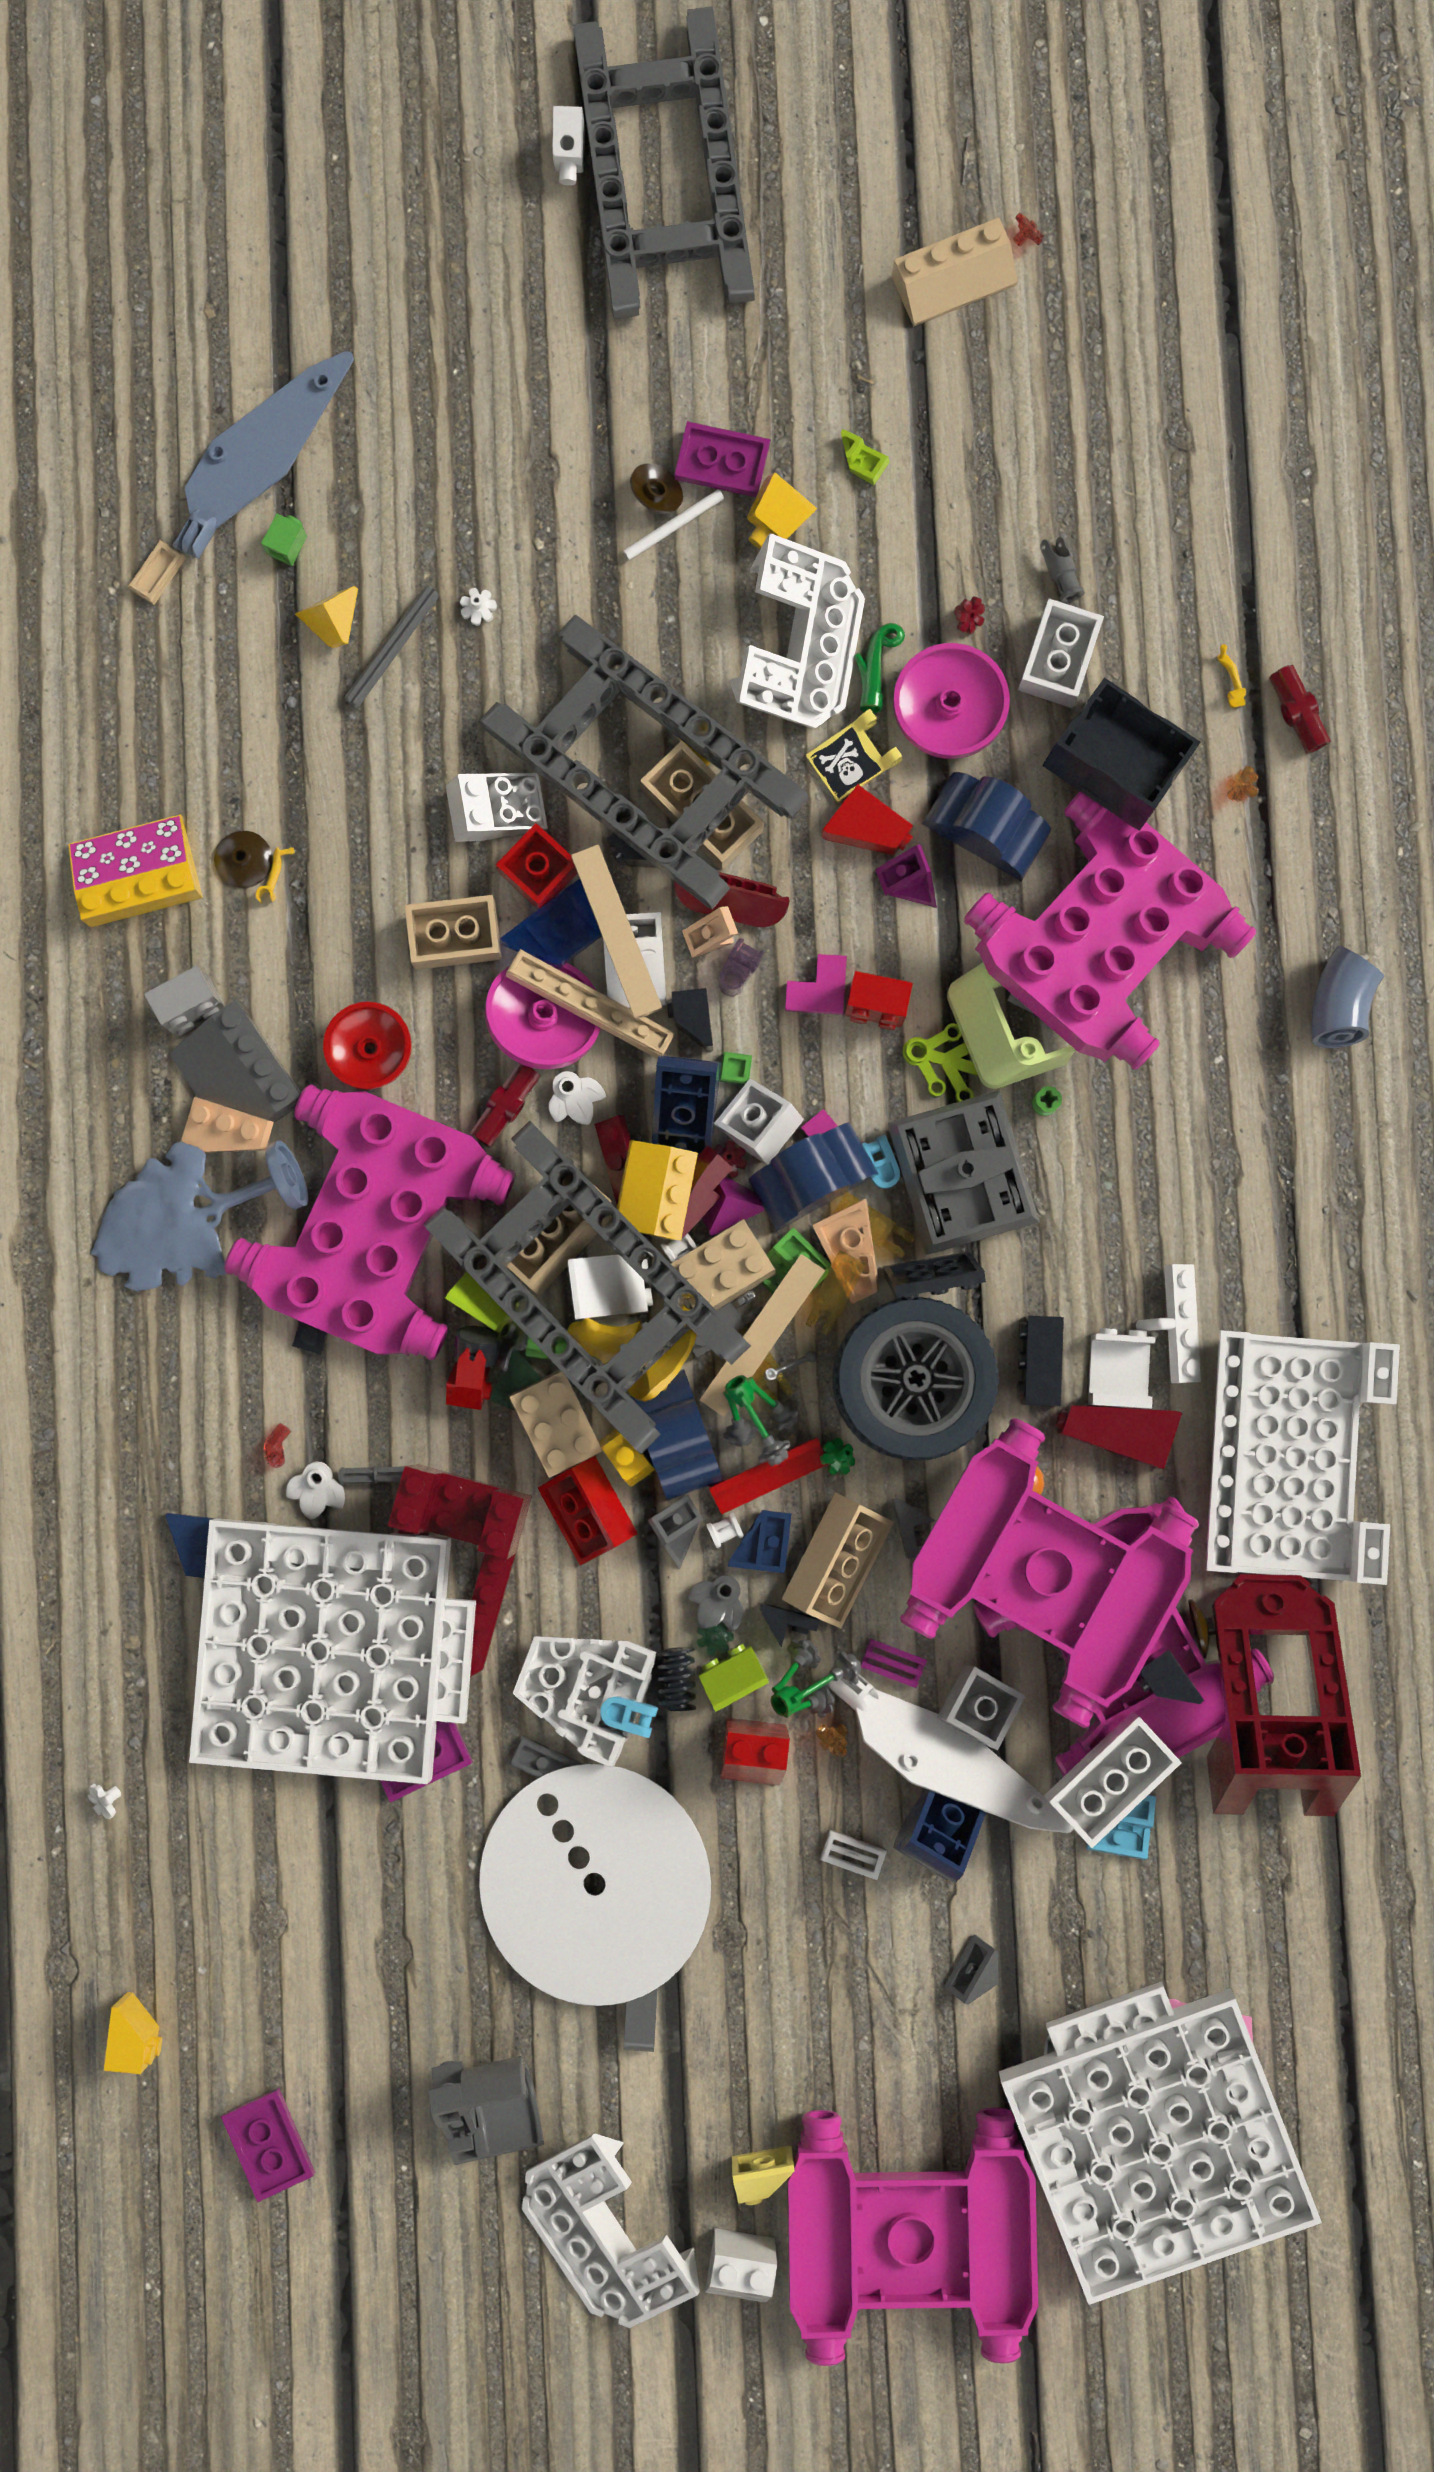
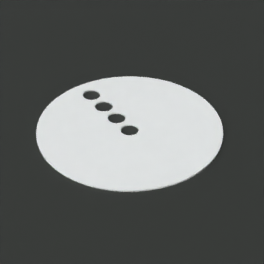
M604 1764L574 1765L550 1772L533 1781L510 1800L502 1810L490 1831L482 1854L479 1883L480 1898L484 1918L496 1946L508 1963L525 1980L541 1991L568 2002L595 2006L614 2005L634 2000L652 1992L680 1970L697 1946L705 1928L711 1900V1876L707 1853L697 1828L685 1809L665 1789L649 1778L621 1767L614 1766L611 1768ZM549 1793L556 1797L558 1809L555 1814L545 1816L539 1812L537 1800L542 1794ZM559 1820L569 1821L574 1828V1835L568 1842H559L553 1836V1826ZM581 1846L588 1851L590 1860L586 1867L576 1869L570 1865L568 1853L573 1847ZM590 1873H598L605 1880V1889L599 1895H591L584 1888V1879Z

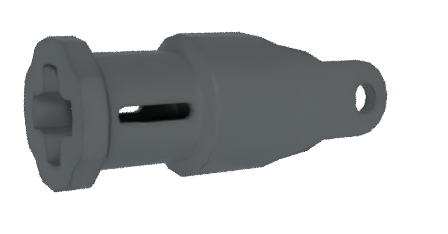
M1059 537L1056 540V549L1059 556L1052 551L1048 540H1042L1040 549L1051 579L1057 583L1061 594L1060 601L1067 604L1081 598L1085 591L1083 587L1079 586L1075 575L1076 567L1064 538Z

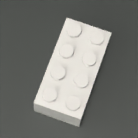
M1131 1712L1052 1787L1044 1797L1085 1842L1093 1848L1182 1762L1138 1715Z

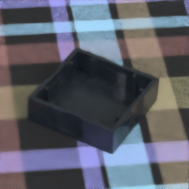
M1104 677L1085 703L1079 715L1072 720L1058 739L1042 766L1140 831L1201 742L1168 719L1149 710L1138 699Z

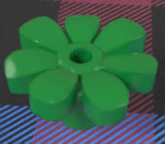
M834 1438L831 1442H825L823 1450L826 1454L820 1456L821 1463L823 1465L830 1464L828 1472L832 1475L837 1472L840 1475L848 1474L850 1472L849 1467L855 1465V1458L852 1457L854 1450L852 1445L846 1444L843 1446L841 1438Z

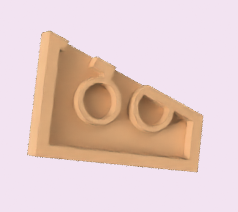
M194 1097L181 1142L196 1146L203 1150L204 1153L266 1150L274 1122Z
M866 1198L812 1225L851 1304L880 1290Z

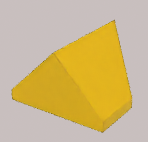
M352 586L341 590L295 613V615L327 646L336 648L346 645L349 641L358 588Z

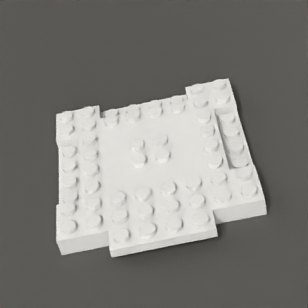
M217 1518L209 1520L189 1763L428 1784L432 1780L437 1721L463 1724L467 1722L476 1600L447 1598L451 1538L276 1525L275 1523Z
M1162 1981L1047 2022L1046 2027L1056 2051L999 2071L1002 2087L1089 2305L1322 2223L1231 1988L1174 2009L1171 2007Z

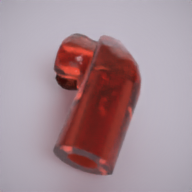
M281 1422L263 1443L266 1462L274 1468L284 1465L285 1454L282 1443L292 1432Z

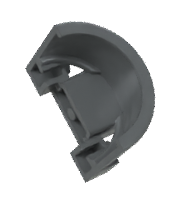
M524 2056L464 2068L462 2061H446L440 2066L431 2068L433 2089L429 2090L431 2115L436 2126L443 2129L448 2140L449 2154L455 2165L544 2145L535 2088L528 2063ZM475 2110L479 2127H476Z

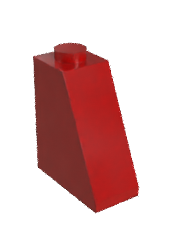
M857 784L825 825L821 837L827 841L894 856L898 849L904 851L913 839V836L910 835L913 825Z

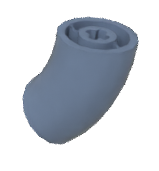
M1340 945L1332 953L1320 976L1312 1006V1041L1314 1045L1322 1048L1350 1046L1365 1040L1369 1036L1371 1004L1378 986L1385 977L1378 968L1363 957Z

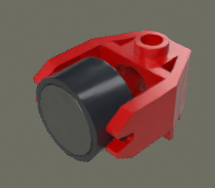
M465 1326L456 1331L453 1358L456 1362L446 1383V1405L481 1410L484 1401L490 1400L493 1383L489 1382L491 1366L495 1365L498 1361L500 1335L496 1331L481 1326Z

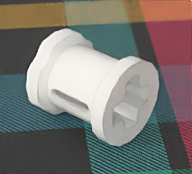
M688 1233L681 1241L672 1240L667 1244L662 1243L660 1245L671 1263L697 1248Z
M733 1512L729 1514L728 1518L715 1524H706L716 1548L721 1547V1543L736 1536L739 1538L744 1536Z

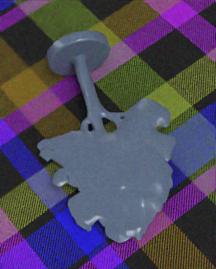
M280 1140L267 1145L265 1151L266 1163L270 1173L269 1177L229 1193L217 1194L211 1191L202 1177L205 1172L206 1161L204 1151L184 1142L175 1143L166 1153V1158L172 1162L171 1166H164L157 1159L149 1158L142 1172L137 1175V1181H128L123 1188L114 1193V1198L109 1202L106 1213L101 1218L103 1223L99 1229L98 1238L91 1250V1255L97 1256L98 1268L101 1272L110 1276H114L119 1272L129 1273L128 1281L124 1284L125 1288L128 1287L137 1292L159 1287L162 1284V1269L176 1273V1283L182 1286L193 1275L191 1267L206 1271L205 1277L216 1279L218 1275H225V1261L218 1234L215 1233L214 1229L221 1221L222 1214L235 1205L274 1189H277L284 1202L294 1210L307 1205V1186L298 1162L285 1143ZM195 1196H203L210 1199L212 1203L203 1208L194 1207L193 1199ZM212 1215L215 1217L211 1222H207V1217Z

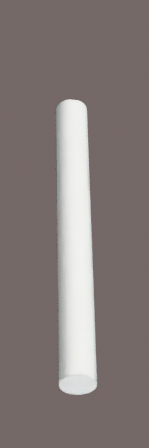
M717 489L623 550L627 560L630 561L724 500L721 491Z

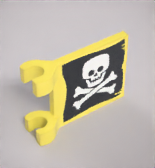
M871 709L864 712L849 726L806 754L807 759L837 803L848 797L857 784L862 787L884 771L903 761L902 755L896 747L881 757L864 732L877 724V718Z

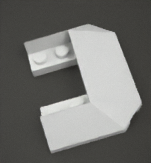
M770 533L765 539L750 571L758 573L756 593L796 607L787 658L750 645L744 649L740 676L729 682L737 703L813 729L845 709L865 598L860 589H856L848 575L851 572L846 562Z
M594 2133L526 2171L525 2183H527L526 2195L523 2198L522 2210L590 2313L600 2317L607 2314L619 2319L618 2324L631 2328L699 2294L694 2247L679 2254L667 2235L638 2250L635 2249L604 2202L627 2190L632 2183L615 2158L616 2153L624 2142Z

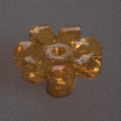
M1245 766L1243 770L1240 769L1235 774V780L1230 779L1226 785V788L1229 789L1227 796L1232 801H1242L1245 794L1253 798L1259 791L1253 785L1258 779V774L1254 772L1252 767Z
M821 1724L817 1728L816 1735L822 1740L819 1745L824 1751L829 1749L832 1755L841 1758L848 1753L845 1748L848 1744L845 1738L848 1730L844 1725L839 1724L836 1728L832 1726L829 1729L825 1724Z

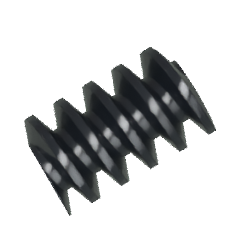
M668 1648L657 1653V1657L666 1659L665 1663L658 1665V1669L666 1671V1675L659 1677L658 1681L667 1684V1687L658 1690V1693L667 1696V1699L659 1702V1706L666 1707L669 1711L696 1710L695 1705L688 1703L696 1699V1694L687 1691L696 1687L695 1681L687 1679L695 1675V1669L687 1667L695 1662V1658L686 1655L694 1651L695 1648Z

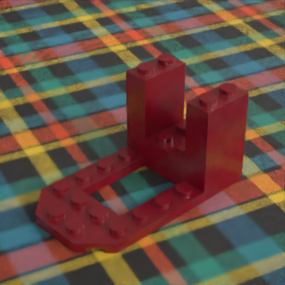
M420 1464L404 1466L388 1526L399 1529L398 1533L429 1536L430 1532L465 1541L479 1545L477 1551L485 1553L472 1600H476L470 1677L482 1671L486 1664L532 1495Z
M1240 1574L1212 1605L1226 1717L1206 1756L1213 1814L1244 1815L1258 1789L1265 1788L1300 1789L1304 1816H1335L1361 1778L1335 1603L1327 1596L1323 1595L1322 1597L1310 1587L1311 1583L1301 1575ZM1249 1634L1306 1635L1318 1716L1259 1715Z

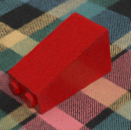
M727 1718L720 1779L780 1785L787 1771L790 1744L786 1724Z

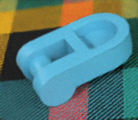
M885 1134L876 1137V1141L871 1143L863 1142L862 1144L879 1173V1175L871 1179L873 1184L880 1189H890L895 1186L900 1178V1169ZM881 1151L884 1159L874 1162L872 1154Z
M614 1696L608 1698L602 1704L600 1714L604 1723L610 1727L650 1738L652 1731L650 1727L652 1717H656L658 1707L625 1697ZM633 1711L641 1713L638 1724L630 1722Z

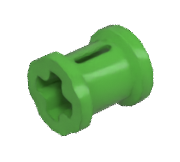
M1051 1086L1043 1087L1032 1098V1108L1040 1116L1053 1114L1062 1103L1061 1093ZM1045 1095H1047L1048 1100H1053V1103L1048 1108L1046 1103L1040 1101Z

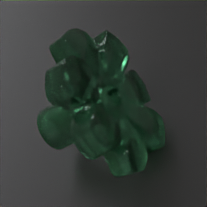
M722 1621L711 1628L701 1629L698 1626L697 1633L702 1635V1637L697 1639V1644L700 1648L707 1646L706 1652L708 1655L714 1656L717 1649L724 1654L729 1650L726 1642L734 1640V1633L727 1632L728 1628ZM714 1635L718 1636L717 1639H713L712 1637Z

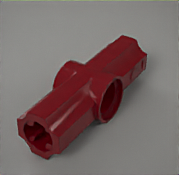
M1287 665L1271 674L1269 679L1281 702L1280 708L1283 719L1289 727L1294 728L1306 754L1318 751L1328 745L1331 740L1320 720L1318 702L1311 692L1306 691L1294 665Z
M518 1063L503 1086L500 1085L494 1091L487 1102V1109L478 1119L470 1133L492 1148L508 1123H512L517 1118L525 1105L524 1100L539 1081L541 1075L533 1068Z

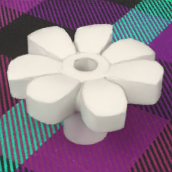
M476 588L470 589V598L463 596L460 600L461 606L464 607L461 610V615L464 619L471 617L472 625L475 626L481 624V618L485 622H490L493 619L490 611L497 609L496 601L490 600L491 593L488 590H483L479 594Z
M94 1783L89 1787L90 1794L88 1795L89 1800L96 1804L93 1809L98 1815L102 1814L106 1819H111L116 1814L112 1803L121 1796V1792L116 1786L108 1791H103L100 1785L96 1786Z

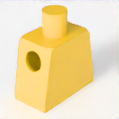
M775 472L764 480L747 515L748 521L756 526L748 539L759 549H761L770 533L787 539L817 508Z
M617 1429L599 1441L604 1453L630 1487L655 1470L644 1453L640 1454Z

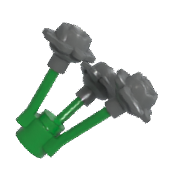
M744 1375L732 1378L725 1385L726 1391L723 1392L728 1400L733 1416L731 1419L732 1425L726 1427L723 1437L729 1441V1444H735L739 1447L742 1445L747 1446L759 1431L764 1445L762 1454L758 1457L759 1462L767 1461L770 1466L782 1463L789 1456L787 1453V1449L791 1446L789 1440L783 1442L775 1441L773 1436L765 1430L751 1403L755 1398V1392L770 1405L769 1408L773 1412L770 1416L772 1420L771 1427L782 1430L783 1428H791L798 1421V1402L791 1399L786 1400L782 1404L778 1400L774 1401L755 1383L752 1377L746 1378ZM736 1404L739 1407H745L752 1420L745 1422L743 1417L739 1415Z
M792 1640L790 1642L791 1645L787 1648L792 1658L791 1667L780 1682L772 1687V1692L774 1693L770 1698L772 1708L777 1714L786 1718L805 1708L811 1710L812 1714H818L820 1718H823L827 1713L833 1712L832 1705L834 1703L833 1692L826 1684L832 1680L838 1681L841 1678L847 1680L850 1684H857L859 1682L858 1675L861 1672V1664L855 1658V1655L846 1654L844 1651H837L835 1653L836 1667L830 1670V1674L819 1681H815L814 1684L800 1692L795 1686L785 1685L796 1670L807 1667L815 1669L821 1658L818 1655L817 1647L814 1646L811 1640Z

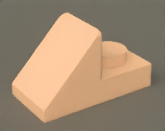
M728 906L718 908L682 931L692 958L732 944V937L738 934Z

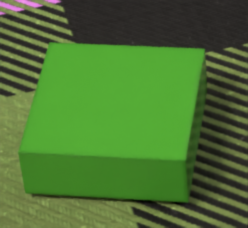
M723 1052L720 1082L745 1085L750 1077L752 1055Z

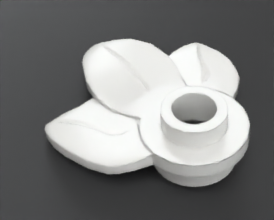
M570 1071L561 1072L556 1075L552 1083L554 1094L549 1101V1112L556 1122L563 1120L569 1115L577 1123L588 1125L593 1117L592 1102L605 1098V1091L592 1078H579ZM565 1081H571L573 1085L572 1089L568 1092L562 1089V1084Z
M322 1462L308 1464L302 1474L294 1476L287 1484L286 1497L300 1499L301 1511L310 1520L318 1517L326 1505L342 1509L345 1503L343 1486L332 1478L331 1469ZM312 1474H319L322 1480L319 1482L314 1481Z

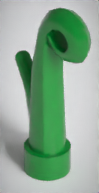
M887 623L875 631L869 644L866 663L859 653H856L854 656L862 681V694L860 698V710L862 712L871 709L873 714H876L883 710L884 696L881 694L882 645L890 648L901 645L905 638V632L898 624ZM887 634H896L894 639L885 637Z

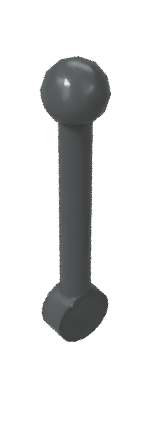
M808 1351L806 1356L776 1369H767L763 1376L767 1381H772L776 1378V1375L807 1361L814 1362L817 1354L814 1351Z

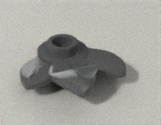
M514 1321L506 1323L501 1331L502 1342L499 1345L498 1361L493 1365L495 1368L499 1367L504 1371H507L509 1359L514 1349L523 1350L527 1347L528 1335Z
M722 1575L713 1582L701 1581L691 1589L688 1598L694 1603L700 1604L697 1611V1622L701 1629L711 1628L722 1621L727 1628L735 1631L742 1621L744 1608L738 1599L740 1596V1585L732 1576ZM723 1585L730 1586V1595H721L720 1588Z

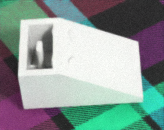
M538 773L458 774L446 785L455 842L484 841L525 834L535 823L543 830L548 829Z
M661 912L626 914L662 1006H667ZM604 942L607 997L630 1008Z

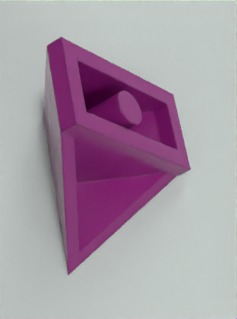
M920 844L915 845L875 869L885 896L889 895L937 908L931 870Z
M725 1177L713 1190L721 1198L709 1209L702 1219L709 1233L713 1236L732 1227L743 1219L746 1220L765 1210L754 1191Z

